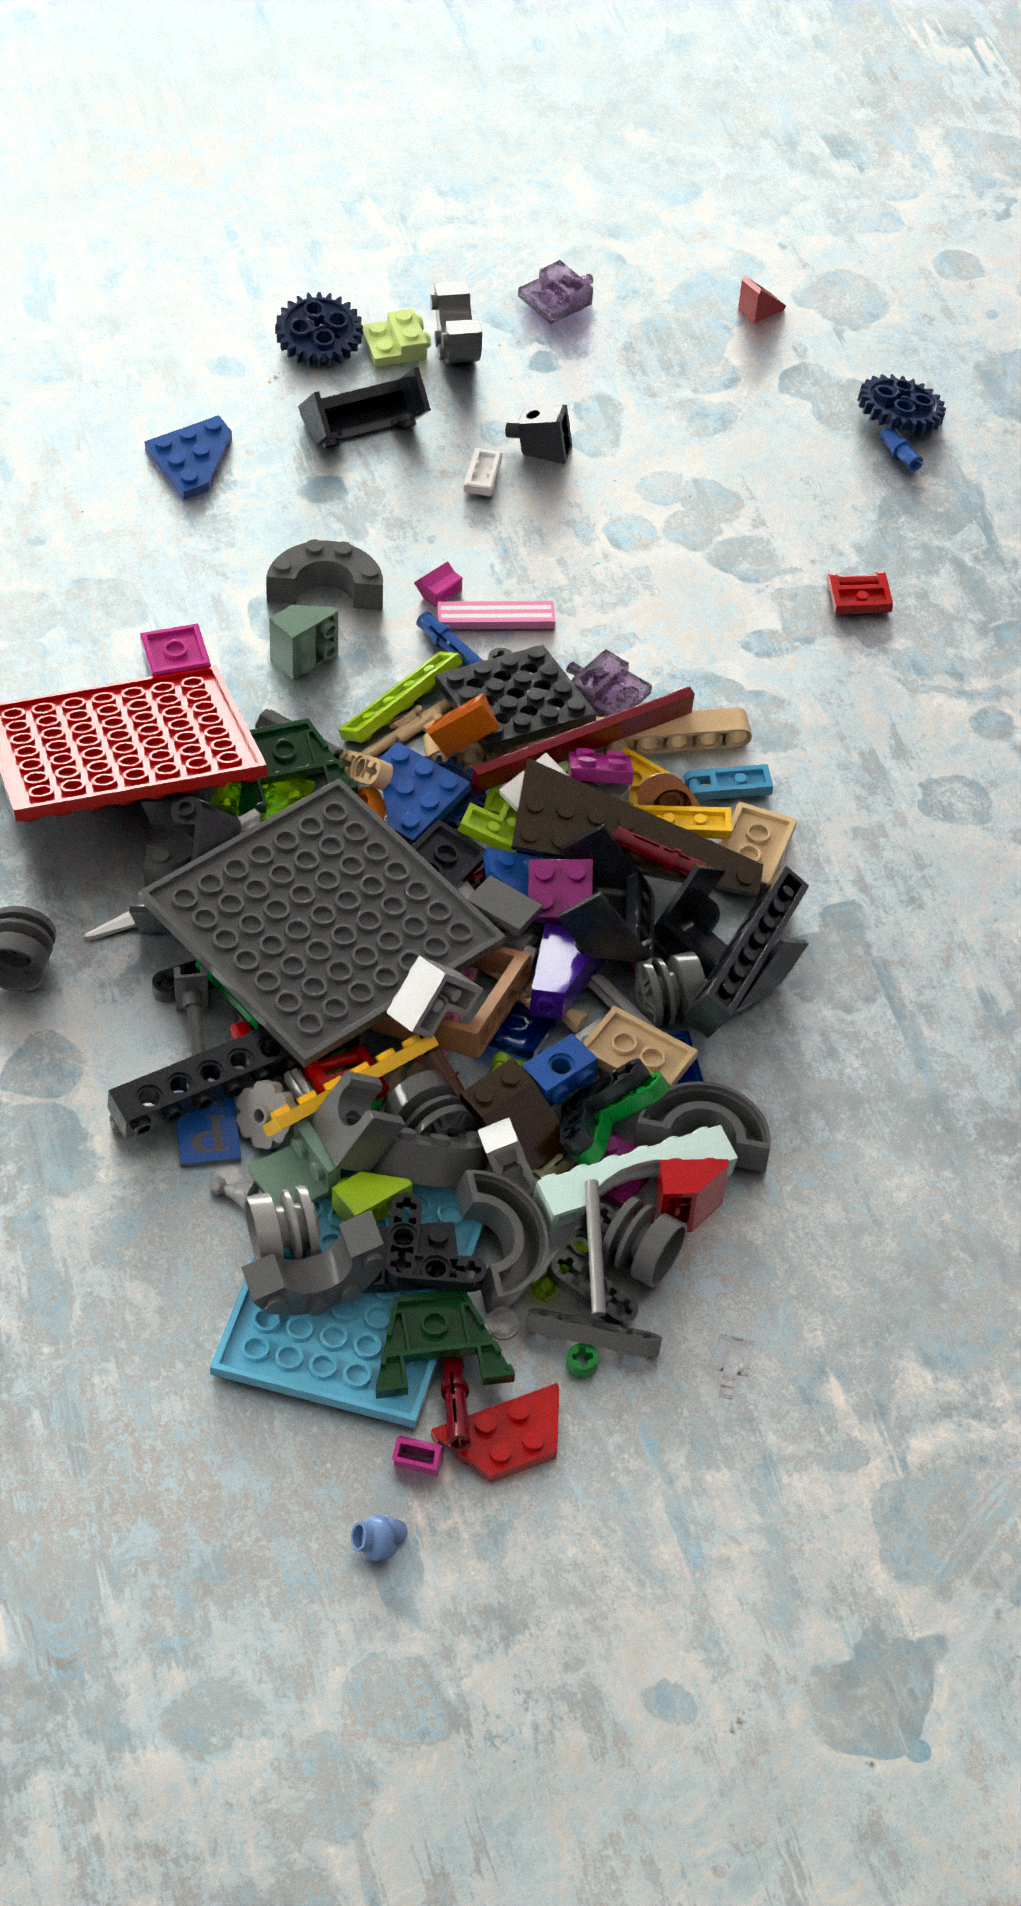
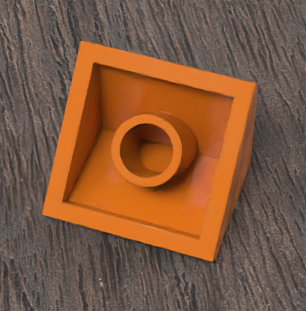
M482 693L432 721L426 728V731L447 758L499 729V725L485 694Z

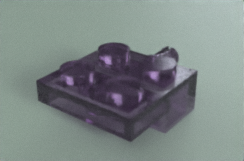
M558 260L539 269L538 279L519 287L518 297L552 324L592 305L593 287L590 284H593L594 279L590 273L580 277L565 263Z
M607 649L601 652L585 668L574 661H571L566 668V672L574 675L571 681L599 717H608L635 707L651 694L652 685L629 672V662Z

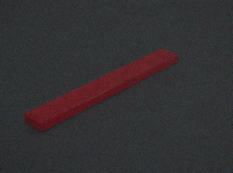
M689 686L474 766L472 787L476 794L511 781L525 770L527 759L536 761L547 753L556 763L568 760L569 751L576 752L578 748L594 750L692 713L695 693Z

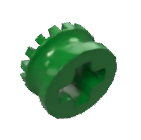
M577 1343L570 1347L566 1361L568 1372L572 1373L573 1377L577 1376V1379H580V1377L586 1379L587 1376L590 1378L597 1370L599 1357L597 1350L592 1345ZM583 1355L588 1360L587 1365H580V1361L577 1358Z

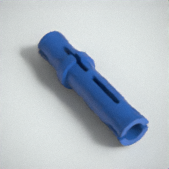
M425 611L418 617L416 625L432 638V642L437 647H443L447 652L459 653L463 666L484 661L453 634V629L450 626L443 625L430 612Z

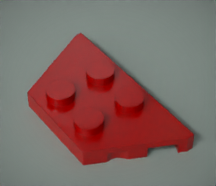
M558 1383L468 1415L471 1446L464 1451H454L456 1452L455 1457L465 1465L474 1467L477 1473L490 1483L556 1459L559 1414ZM447 1423L431 1429L433 1441L437 1444L442 1442L449 1447Z

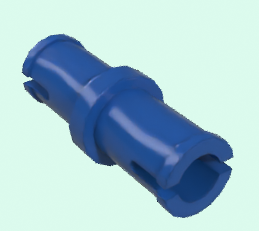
M888 427L881 431L880 436L882 437H879V439L890 449L891 455L895 459L900 460L911 472H915L922 467L923 458L912 449V444L908 439L902 438L894 428L888 430Z

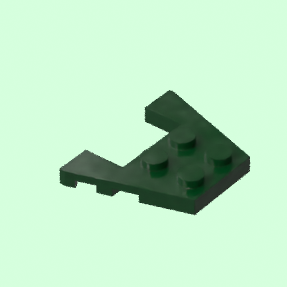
M308 718L249 730L267 764L268 776L260 777L253 782L241 781V795L238 806L239 817L254 808L260 814L267 812L262 785L320 773L324 774L327 785L340 778L358 794L356 781L349 777L344 765L339 759L334 757L329 750L328 744Z
M438 1291L394 1297L386 1343L376 1382V1399L408 1395L409 1387L404 1364L406 1362L476 1354L483 1386L514 1382L515 1372L512 1365L508 1364L501 1354L502 1349L496 1339L493 1340L485 1328V1322L467 1292Z

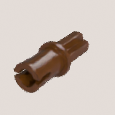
M439 1046L425 1052L423 1058L430 1070L439 1071L454 1090L455 1096H458L460 1099V1093L465 1090L457 1077L460 1073L458 1071L454 1072Z

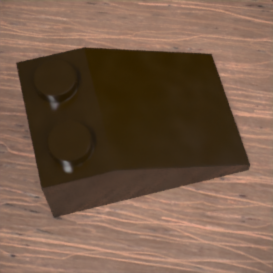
M513 1057L460 1093V1100L473 1116L472 1127L476 1132L508 1117L510 1118L531 1170L542 1168L557 1154L562 1155L566 1152L560 1143L559 1119L534 1080Z

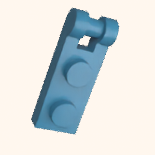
M768 764L690 770L683 776L685 785L695 795L699 804L711 799L772 795L773 783Z

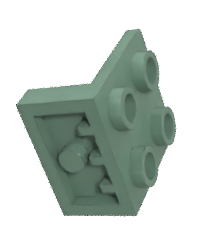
M307 1118L294 1123L292 1145L248 1165L249 1174L262 1193L268 1192L271 1195L275 1207L280 1206L281 1189L287 1188L294 1203V1187L304 1185L307 1188L311 1201L314 1203L331 1195L332 1187L340 1181V1168H336L318 1134Z

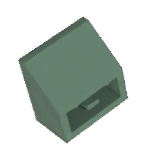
M291 605L269 618L270 661L292 680L308 673L312 668L333 658L338 653V610L335 607Z

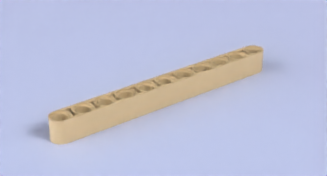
M741 708L694 710L685 716L594 749V753L607 754V751H622L625 747L639 755L740 748L751 742L752 733L747 714ZM596 717V721L605 717ZM568 731L489 754L476 741L447 758L428 733L423 736L425 756H429L431 761H436L438 755H441L443 762H447L449 758L454 757L455 765L464 761L465 768H470Z

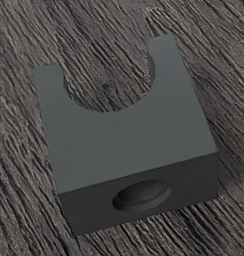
M490 875L471 894L468 900L506 936L503 947L523 951L526 945L538 948L540 938L526 929L542 913L543 905Z
M346 1071L310 1119L336 1168L369 1173L406 1125L401 1116L370 1110L372 1102L383 1087L378 1077Z

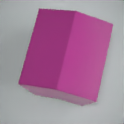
M447 561L415 581L414 584L422 597L434 607H437V602H445L462 591L463 577L457 574Z
M400 1435L396 1439L392 1460H394V1466L438 1476L443 1460L444 1446ZM406 1452L410 1454H415L434 1459V1461L432 1463L416 1458H411L403 1456L402 1453Z

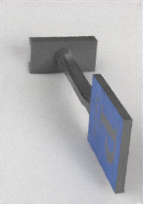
M202 964L200 965V973L181 975L180 967H173L176 1011L185 1010L187 1012L192 1056L205 1051L201 1010L209 1008L208 973ZM175 1092V1093H177V1094H184L185 1092ZM226 1097L214 1102L205 1110L192 1111L176 1121L181 1167L241 1161L234 1098Z

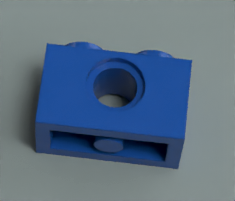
M571 1033L522 1064L521 1067L534 1080L546 1101L552 1107L555 1104L563 1103L570 1094L580 1088H586L595 1080L598 1058Z

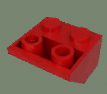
M672 1158L660 1160L655 1193L656 1219L662 1214L667 1213L686 1223L687 1232H693L722 1205L729 1160L715 1158L690 1160Z

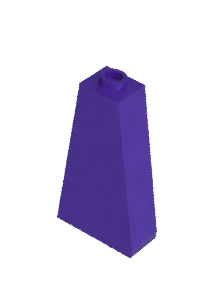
M545 922L531 990L529 1016L562 1020L591 980V976L598 971L605 961L602 958H592L586 954H581L577 950L572 936L562 924Z

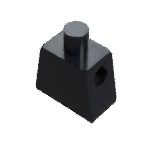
M567 405L527 406L524 408L519 422L507 421L506 437L520 439L521 451L524 455L561 464L566 463L573 447Z

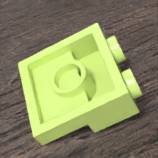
M413 308L387 312V321L363 324L362 337L374 367L427 359V348L431 347V339L428 331H422L424 330V323L421 314L416 315Z

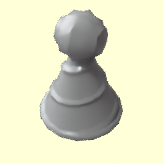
M213 1177L209 1185L212 1193L219 1195L225 1192L227 1196L243 1208L244 1212L245 1197L259 1194V1187L255 1181L227 1184L224 1178Z

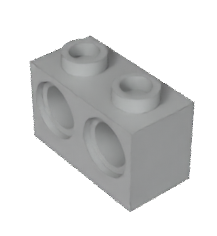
M508 1117L479 1129L480 1139L494 1173L516 1183L529 1195L534 1193L537 1183L510 1118Z

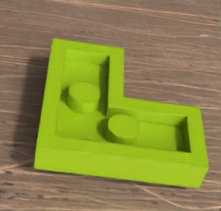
M505 800L499 815L470 802L457 831L495 849L517 852L516 850H511L517 812Z

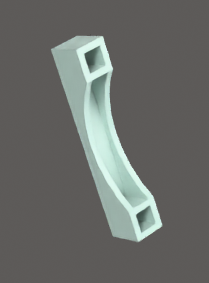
M721 1125L711 1128L701 1127L693 1131L692 1134L682 1137L671 1136L662 1143L650 1147L642 1145L635 1148L632 1152L621 1156L610 1155L595 1164H581L569 1172L559 1175L554 1173L548 1174L537 1181L532 1199L539 1207L545 1219L548 1232H552L577 1224L585 1214L586 1180H598L599 1197H601L612 1188L628 1181L646 1177H658L660 1160L672 1158L683 1160L705 1158L728 1159L729 1168L727 1176H729L733 1172L738 1157Z

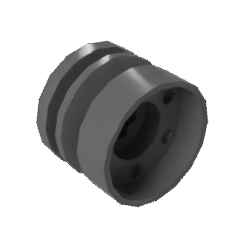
M15 905L0 908V988L22 992L33 990L42 985L47 974L50 962L49 957L57 937L55 925L43 913L29 907Z
M694 952L670 955L667 966L661 958H654L651 963L644 960L636 964L635 987L641 1013L656 1028L660 1027L662 1023L672 1025L676 1014L681 1021L687 1022L683 1016L706 981L699 958Z
M435 1070L421 1071L408 1077L396 1086L384 1104V1113L401 1116L406 1124L404 1128L413 1129L418 1135L430 1137L431 1134H443L449 1137H455L458 1134L466 1135V1132L470 1131L473 1126V1116L459 1097L455 1096L454 1090L444 1076Z
M634 1196L623 1204L607 1229L602 1242L603 1261L607 1264L614 1263L616 1269L620 1271L625 1270L632 1263L631 1276L653 1288L663 1280L675 1262L686 1237L687 1225L667 1213L662 1214L655 1220V1207L651 1204L644 1206L643 1200Z

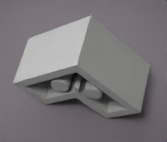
M419 956L410 968L408 976L398 993L394 996L386 1013L410 1031L432 1039L447 1011L449 1010L467 1017L483 988L460 972Z

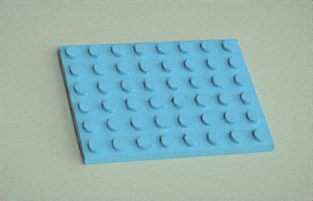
M340 1168V1180L345 1177H352L359 1172ZM413 1184L412 1194L416 1195L422 1202L421 1224L454 1222L458 1255L474 1257L484 1224L476 1220L462 1219L455 1188ZM332 1194L314 1202L320 1226V1252L329 1248L337 1240L340 1233L339 1224L344 1222L332 1208ZM409 1207L403 1208L402 1222H409ZM390 1216L378 1222L377 1226H389ZM302 1244V1259L308 1258V1256L304 1249V1245ZM285 1247L284 1259L295 1260L289 1247ZM244 1280L211 1363L210 1375L416 1428L439 1359L404 1363L409 1387L408 1395L376 1399V1382L386 1343L394 1297L445 1290L427 1289L363 1293L358 1299L350 1302L345 1301L331 1307L326 1313L319 1316L311 1314L278 1315L268 1314L256 1306L252 1301L246 1280Z

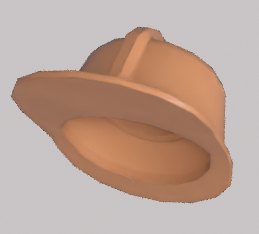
M666 772L656 773L646 778L637 792V802L639 805L700 807L695 795L676 775Z

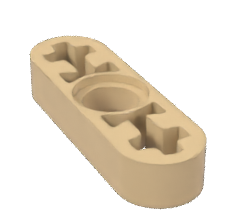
M344 750L338 758L344 765L349 777L358 783L377 789H384L391 781L393 775L391 763L351 750Z

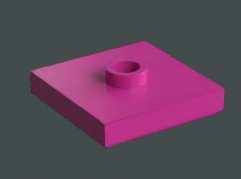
M198 623L140 633V641L151 676L211 666Z

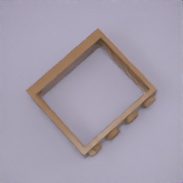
M501 946L469 966L503 975L469 1025L445 1018L442 1019L434 1033L439 1044L438 1046L441 1049L477 1059L480 1058L532 979L531 953ZM391 1016L371 1026V1031L405 1040L417 1034L410 1031Z

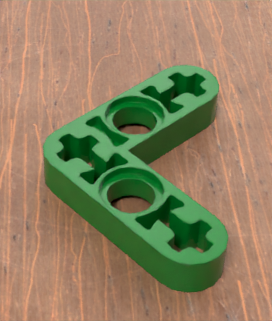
M659 1071L650 1073L649 1078L641 1086L595 1113V1136L593 1143L583 1153L572 1156L578 1165H591L602 1159L606 1152L613 1123L657 1102L666 1095L670 1089V1084Z

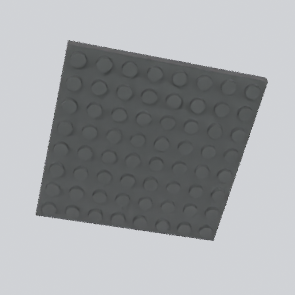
M340 778L143 888L138 894V900L304 1068L388 1017L389 1015L386 1012L394 996L398 993L409 974L410 968L419 956L460 972L504 945L506 936Z

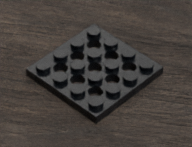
M544 645L530 647L435 675L436 686L453 709L482 693L485 694L499 725V729L477 740L487 754L575 729L596 721V711Z

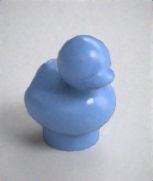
M382 1515L370 1516L364 1522L358 1521L353 1526L351 1532L352 1548L355 1551L363 1552L365 1557L371 1561L378 1562L388 1559L395 1554L397 1550L396 1545L405 1541L408 1534L407 1526L401 1520L394 1519L392 1516L387 1518Z

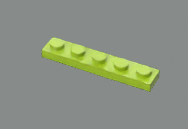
M441 651L436 653L340 727L338 731L342 740L362 743L372 738L376 730L390 724L393 721V717L401 711L412 707L413 702L421 695L431 692L434 689L433 686L436 685V674L456 669L463 664L459 653Z

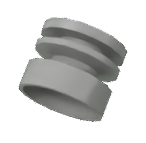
M304 1185L294 1187V1203L287 1188L281 1189L280 1206L276 1207L268 1192L245 1197L246 1221L255 1260L272 1253L284 1259L285 1247H289L295 1260L302 1259V1244L308 1257L320 1253L319 1220L314 1203L311 1201L307 1188Z

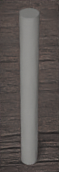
M590 1179L585 1181L591 1306L593 1316L606 1315L599 1183L598 1180Z

